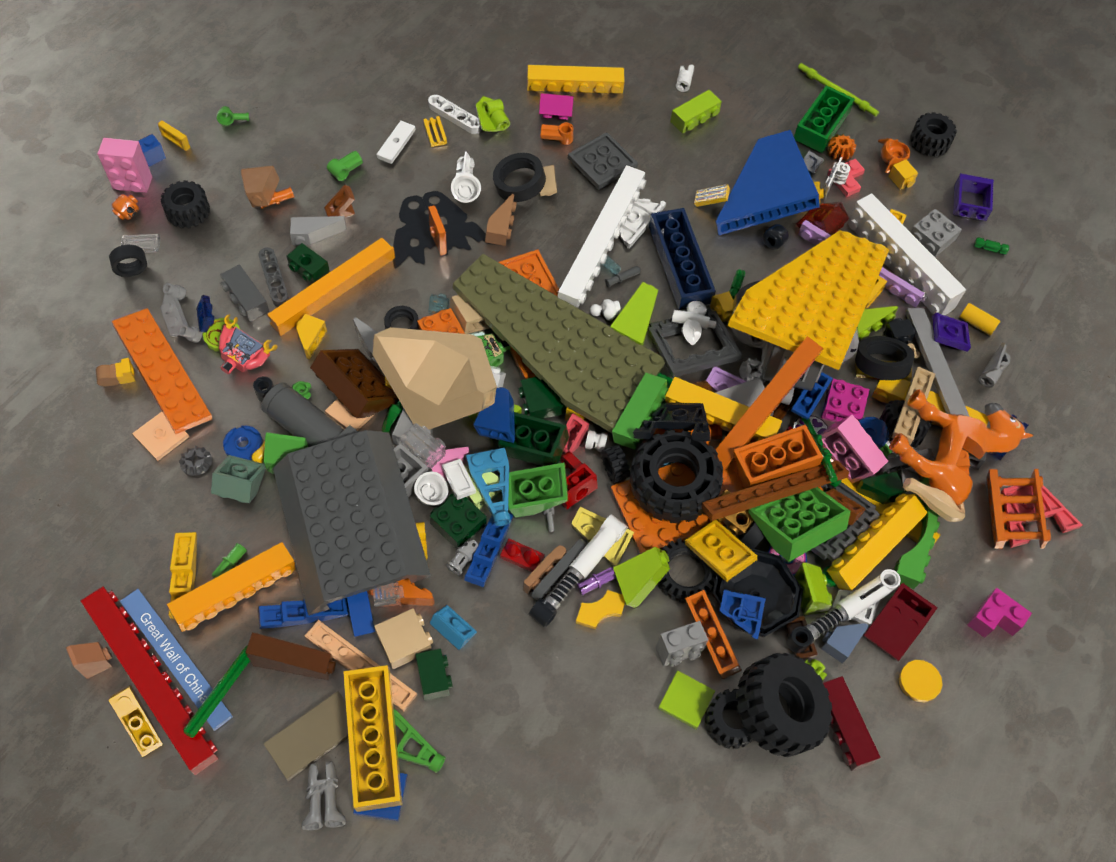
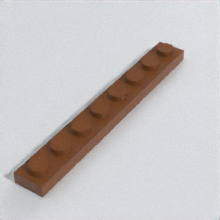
M838 460L832 461L831 464L838 480L848 478L849 471ZM819 465L702 502L701 507L709 519L713 521L832 482L829 480L824 465Z

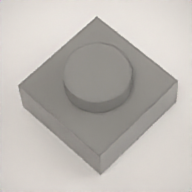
M808 151L804 158L808 171L813 174L817 172L824 161L823 158L812 151Z

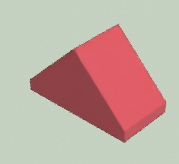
M572 413L566 424L569 439L563 451L565 453L568 451L574 453L588 435L589 423Z

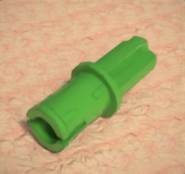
M236 543L230 553L222 558L223 561L212 573V577L216 578L235 568L236 563L247 550L242 545Z

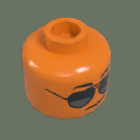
M121 194L112 203V212L121 220H131L139 211L138 200L131 194L129 196Z

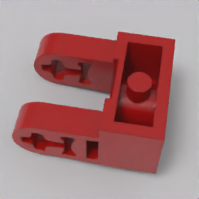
M570 451L563 454L560 458L561 463H565V468L571 473L566 477L568 501L562 503L566 509H569L598 489L597 475Z

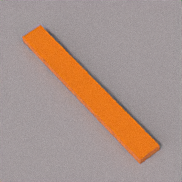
M808 336L716 448L718 459L722 462L723 473L735 459L733 450L745 446L824 350V348Z

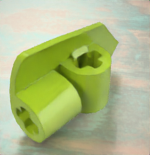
M483 96L476 104L479 122L483 131H503L510 126V121L504 112V105L501 99L493 100Z

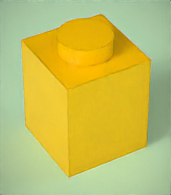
M906 159L894 164L888 177L901 190L906 187L909 188L915 183L918 172Z

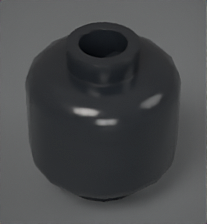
M774 224L763 234V241L768 248L777 250L787 242L789 234L783 225Z

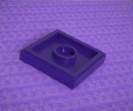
M935 312L932 316L934 340L968 352L971 348L968 323Z

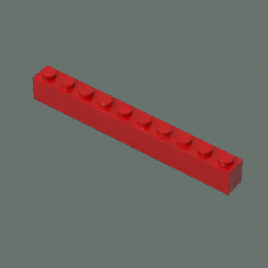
M102 586L80 600L189 770L196 776L218 760L215 754L218 749L211 739L207 741L203 736L207 733L203 726L193 738L184 734V728L195 714L189 705L184 707L181 703V700L184 699L177 688L172 689L170 683L173 681L166 671L163 673L158 667L162 664L155 654L150 656L148 650L151 649L144 638L139 639L137 634L140 631L134 622L129 624L126 619L129 617V614L124 607L117 606L116 602L119 599L112 590L108 592Z

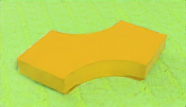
M607 590L604 597L597 602H582L576 624L596 629L598 624L607 617H621L625 605L623 595Z

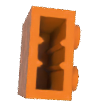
M451 308L441 310L431 316H425L417 321L418 330L465 334Z

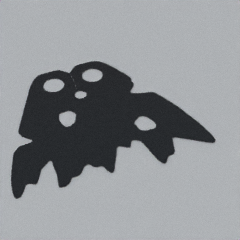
M439 191L427 192L423 197L417 195L407 197L403 200L399 212L400 221L406 223V225L397 229L394 237V268H397L408 256H411L416 263L425 264L424 248L432 249L436 246L430 234L429 214L424 213L426 209L428 210L429 206L434 205L439 216H445L447 219V224H443L446 231L447 253L445 255H448V250H451L453 246L459 249L471 250V246L468 244L465 236L472 237L477 242H480L481 240L485 241L486 233L477 223H466L467 214ZM437 196L440 201L438 204H431L429 198ZM411 201H417L419 207L417 209H410L408 204ZM412 238L419 240L418 246L412 247L410 245Z

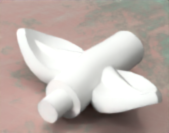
M700 301L690 302L687 305V311L674 310L672 317L673 323L683 324L682 334L692 346L701 337L702 329L707 330L708 327L715 329L716 321H712L710 317L704 316L707 308Z

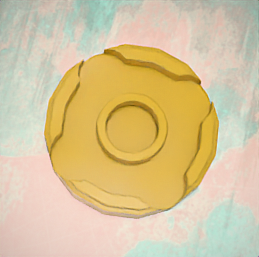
M924 660L908 662L899 674V685L903 693L912 698L913 701L926 703L936 698L941 692L943 686L942 677L939 671L929 662Z

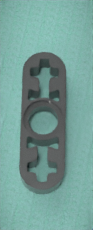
M931 448L916 451L926 459H935ZM897 456L887 459L888 462L880 471L881 473H890L909 468L910 466L901 462L900 457Z

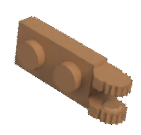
M560 545L556 547L524 580V592L529 595L567 553L565 546Z

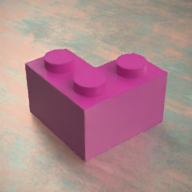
M996 588L987 596L967 625L984 638L997 625L1013 636L1023 628L1032 613Z

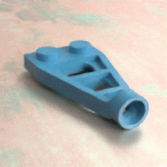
M505 448L466 455L470 476L492 514L495 525L505 526L511 522L508 513L509 462ZM499 471L500 482L487 485L482 478V474ZM501 490L503 500L493 503L489 492Z

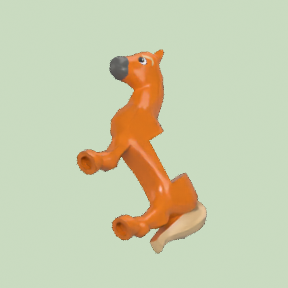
M918 389L909 398L908 406L918 410L923 420L936 422L943 426L936 459L932 461L918 454L909 444L908 438L902 433L897 434L893 438L889 449L898 454L900 461L908 464L920 476L929 478L930 487L913 478H906L903 488L906 491L916 493L940 517L950 522H959L965 518L963 502L968 498L973 484L971 477L956 466L962 448L980 460L986 452H1009L1015 449L1022 439L1031 438L1034 435L1025 432L1023 424L1008 414L998 403L985 405V413L990 422V428H988L980 419L962 414H948L938 410L935 405L926 400L925 393Z

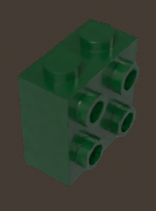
M538 377L521 380L518 395L524 401V404H522L524 415L544 419L566 414L567 406L561 402V398L543 379L540 380Z
M451 494L443 505L432 510L430 513V524L457 549L462 547L465 542L469 541L487 525V516L467 497L457 500L455 494Z

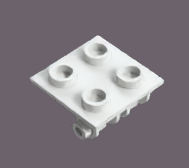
M842 157L839 162L834 163L832 172L827 178L824 187V201L832 183L843 185L849 175L850 166L841 162Z

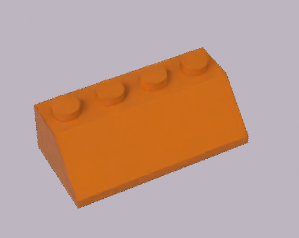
M806 425L733 450L739 478L745 489L819 466L823 459V455Z

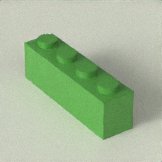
M645 373L612 430L615 443L635 450L638 443L643 441V439H634L633 431L636 428H642L643 422L651 420L653 418L652 414L661 407V402L663 398L666 399L665 395L669 389L667 387V379Z

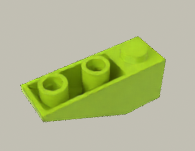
M898 307L864 309L858 324V339L863 340L867 338L872 331H878L883 324L895 319Z

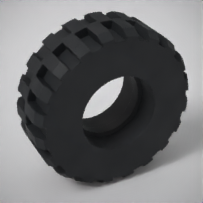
M774 653L752 663L751 666L744 670L738 683L739 689L736 692V700H738L737 710L738 714L741 715V722L744 728L749 732L748 735L752 740L759 743L758 746L766 751L769 750V753L774 755L791 757L814 749V747L819 746L823 742L824 738L828 735L829 726L832 723V703L829 701V692L825 688L820 675H817L811 665L806 664L805 660L797 656L794 657L792 654ZM779 692L788 704L790 717L786 714L780 703Z

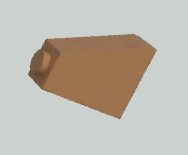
M274 166L241 169L245 193L252 207L269 206L280 180Z

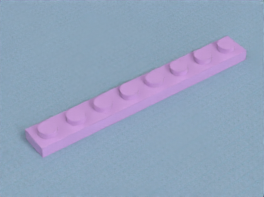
M807 220L802 223L798 234L815 246L831 236ZM882 267L879 276L887 281L884 288L916 308L925 293Z

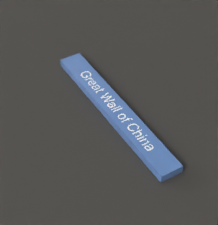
M136 589L120 600L121 604L199 709L213 689L140 590ZM220 701L207 719V722L216 731L233 716L223 702Z

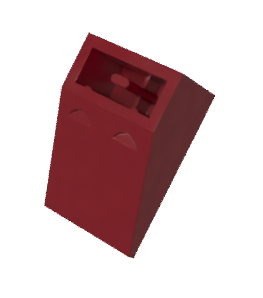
M902 583L863 636L899 662L938 607Z

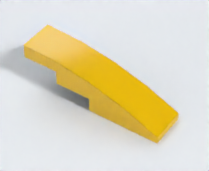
M196 532L175 533L170 565L172 573L169 589L171 595L170 602L195 589ZM169 611V614H168V615H169L170 619H174L173 616L171 615L170 611Z

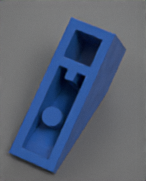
M821 372L818 382H815L812 391L803 390L791 411L808 420L833 378Z

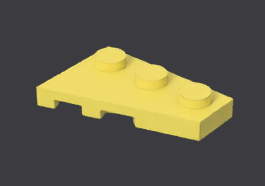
M580 507L571 526L584 539L590 542L600 530L606 518ZM629 529L603 556L614 567L619 565L633 537L634 532Z

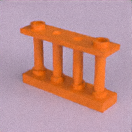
M989 469L986 480L994 549H1003L1005 542H1008V540H1039L1040 549H1044L1051 540V533L1046 527L1041 491L1043 477L1039 476V469H1034L1031 478H1002L998 476L997 469ZM1002 486H1032L1033 496H1004L1000 494V488ZM1034 503L1035 513L1006 514V512H1002V506L1004 504ZM1006 521H1037L1038 532H1008V530L1004 529V523Z

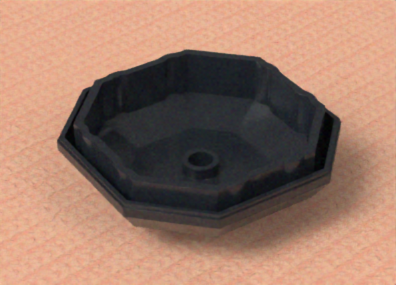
M751 548L750 550L757 555V560L728 582L716 574L712 595L719 606H721L724 589L750 595L756 594L759 597L766 598L759 632L760 637H766L799 617L803 588L781 556ZM727 617L735 630L746 632L743 628L739 627L733 620Z

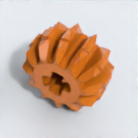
M836 134L829 140L827 146L829 156H833V160H840L842 157L844 161H847L849 158H852L856 149L854 139H850V135L844 136V134L841 136Z

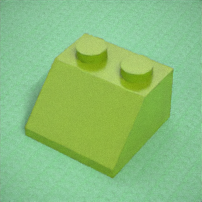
M802 563L794 577L803 588L801 601L803 616L828 612L833 604V599L826 587V575L822 573L821 567Z

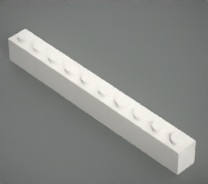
M626 165L560 287L558 298L577 308L580 304H584L587 290H591L594 277L597 278L600 273V265L605 264L607 252H611L614 239L619 237L620 227L625 225L627 214H631L633 210V202H637L640 196V189L643 190L645 187L644 171Z

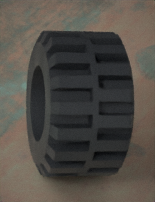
M925 113V115H921L917 119L910 135V142L921 154H927V156L934 155V157L943 155L949 150L956 136V125L953 124L952 120L948 119L949 117L943 116L941 113Z
M184 180L183 182L177 181L176 184L172 183L169 185V188L164 189L165 193L161 194L162 198L160 200L168 221L176 227L178 225L180 228L196 227L198 223H203L205 221L204 218L209 216L210 206L205 191L201 188V185L195 184L193 181L188 182V180Z
M905 400L889 401L879 418L887 425L889 441L893 440L892 435ZM920 419L911 447L921 445L931 427L932 421Z
M727 689L723 693L717 694L706 711V730L711 731L710 737L712 740L716 738L718 745L724 743L725 748L728 749L731 746L734 749H739L740 746L745 747L749 742H752V738L748 735L749 732L746 728H731L723 720L722 712L724 710L734 709L738 711V700H736L738 689H733L732 692Z

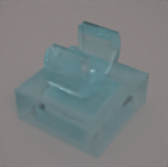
M440 293L439 295L432 294L430 296V313L436 314L441 310L449 308V298H447V295Z

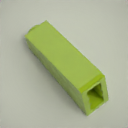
M642 282L610 327L639 345H644L658 289Z

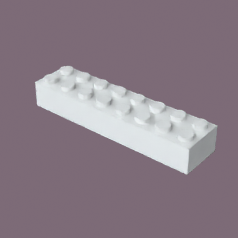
M872 193L858 200L847 224L860 238H866L875 244H882L889 249L884 264L896 276L925 293L921 302L932 314L936 312L947 315L952 312L966 291L962 284Z

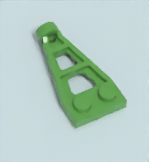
M394 709L395 725L404 734V737L397 745L398 759L428 767L430 770L438 773L446 757L437 753L405 718ZM410 738L422 746V749L416 756L403 750ZM431 756H434V758L432 759V761H431V763H430V762H429L430 757H431Z

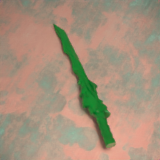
M800 416L801 422L807 426L823 455L821 464L824 465L830 482H836L838 478L830 462L832 454L827 448L822 446V436L816 434L810 420Z

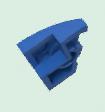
M724 589L720 611L748 632L754 639H758L766 598Z

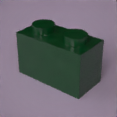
M441 648L417 653L416 659L424 701L450 696L449 688H453L451 675L446 676L445 668L449 667L447 655H442Z

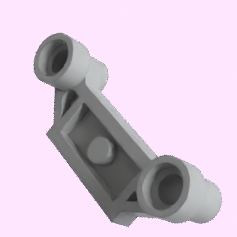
M166 283L163 286L165 295L160 309L170 335L174 337L179 335L194 343L199 342L202 338L201 329L193 326L188 327L179 303L185 297L186 289L180 285Z

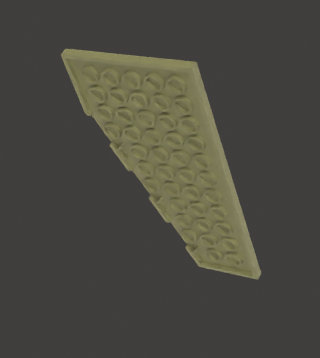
M482 254L453 283V290L466 303L469 302L485 319V323L502 341L505 340L523 358V363L540 380L543 379L561 398V402L565 406L611 433L645 373L657 376L665 366L666 362L662 356L643 345H639L627 336L618 333L605 323L558 298V296L485 254Z

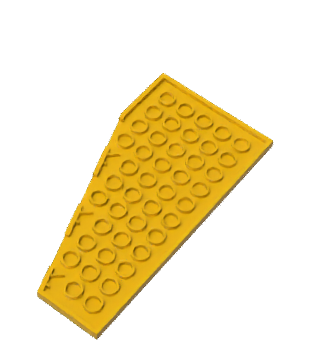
M839 230L747 289L731 316L728 326L792 352H795L808 336L824 348L815 361L839 370L889 249L882 244H875L866 238H859L850 232Z

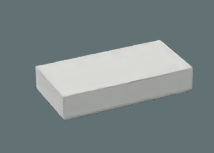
M461 459L442 465L443 472L457 500L476 493V489Z

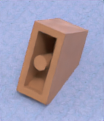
M99 642L66 647L73 666L86 679L112 667L109 660L112 658L108 647L104 648Z

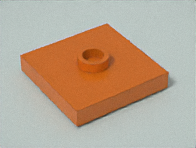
M434 205L429 206L430 234L435 241L440 256L447 253L446 231Z

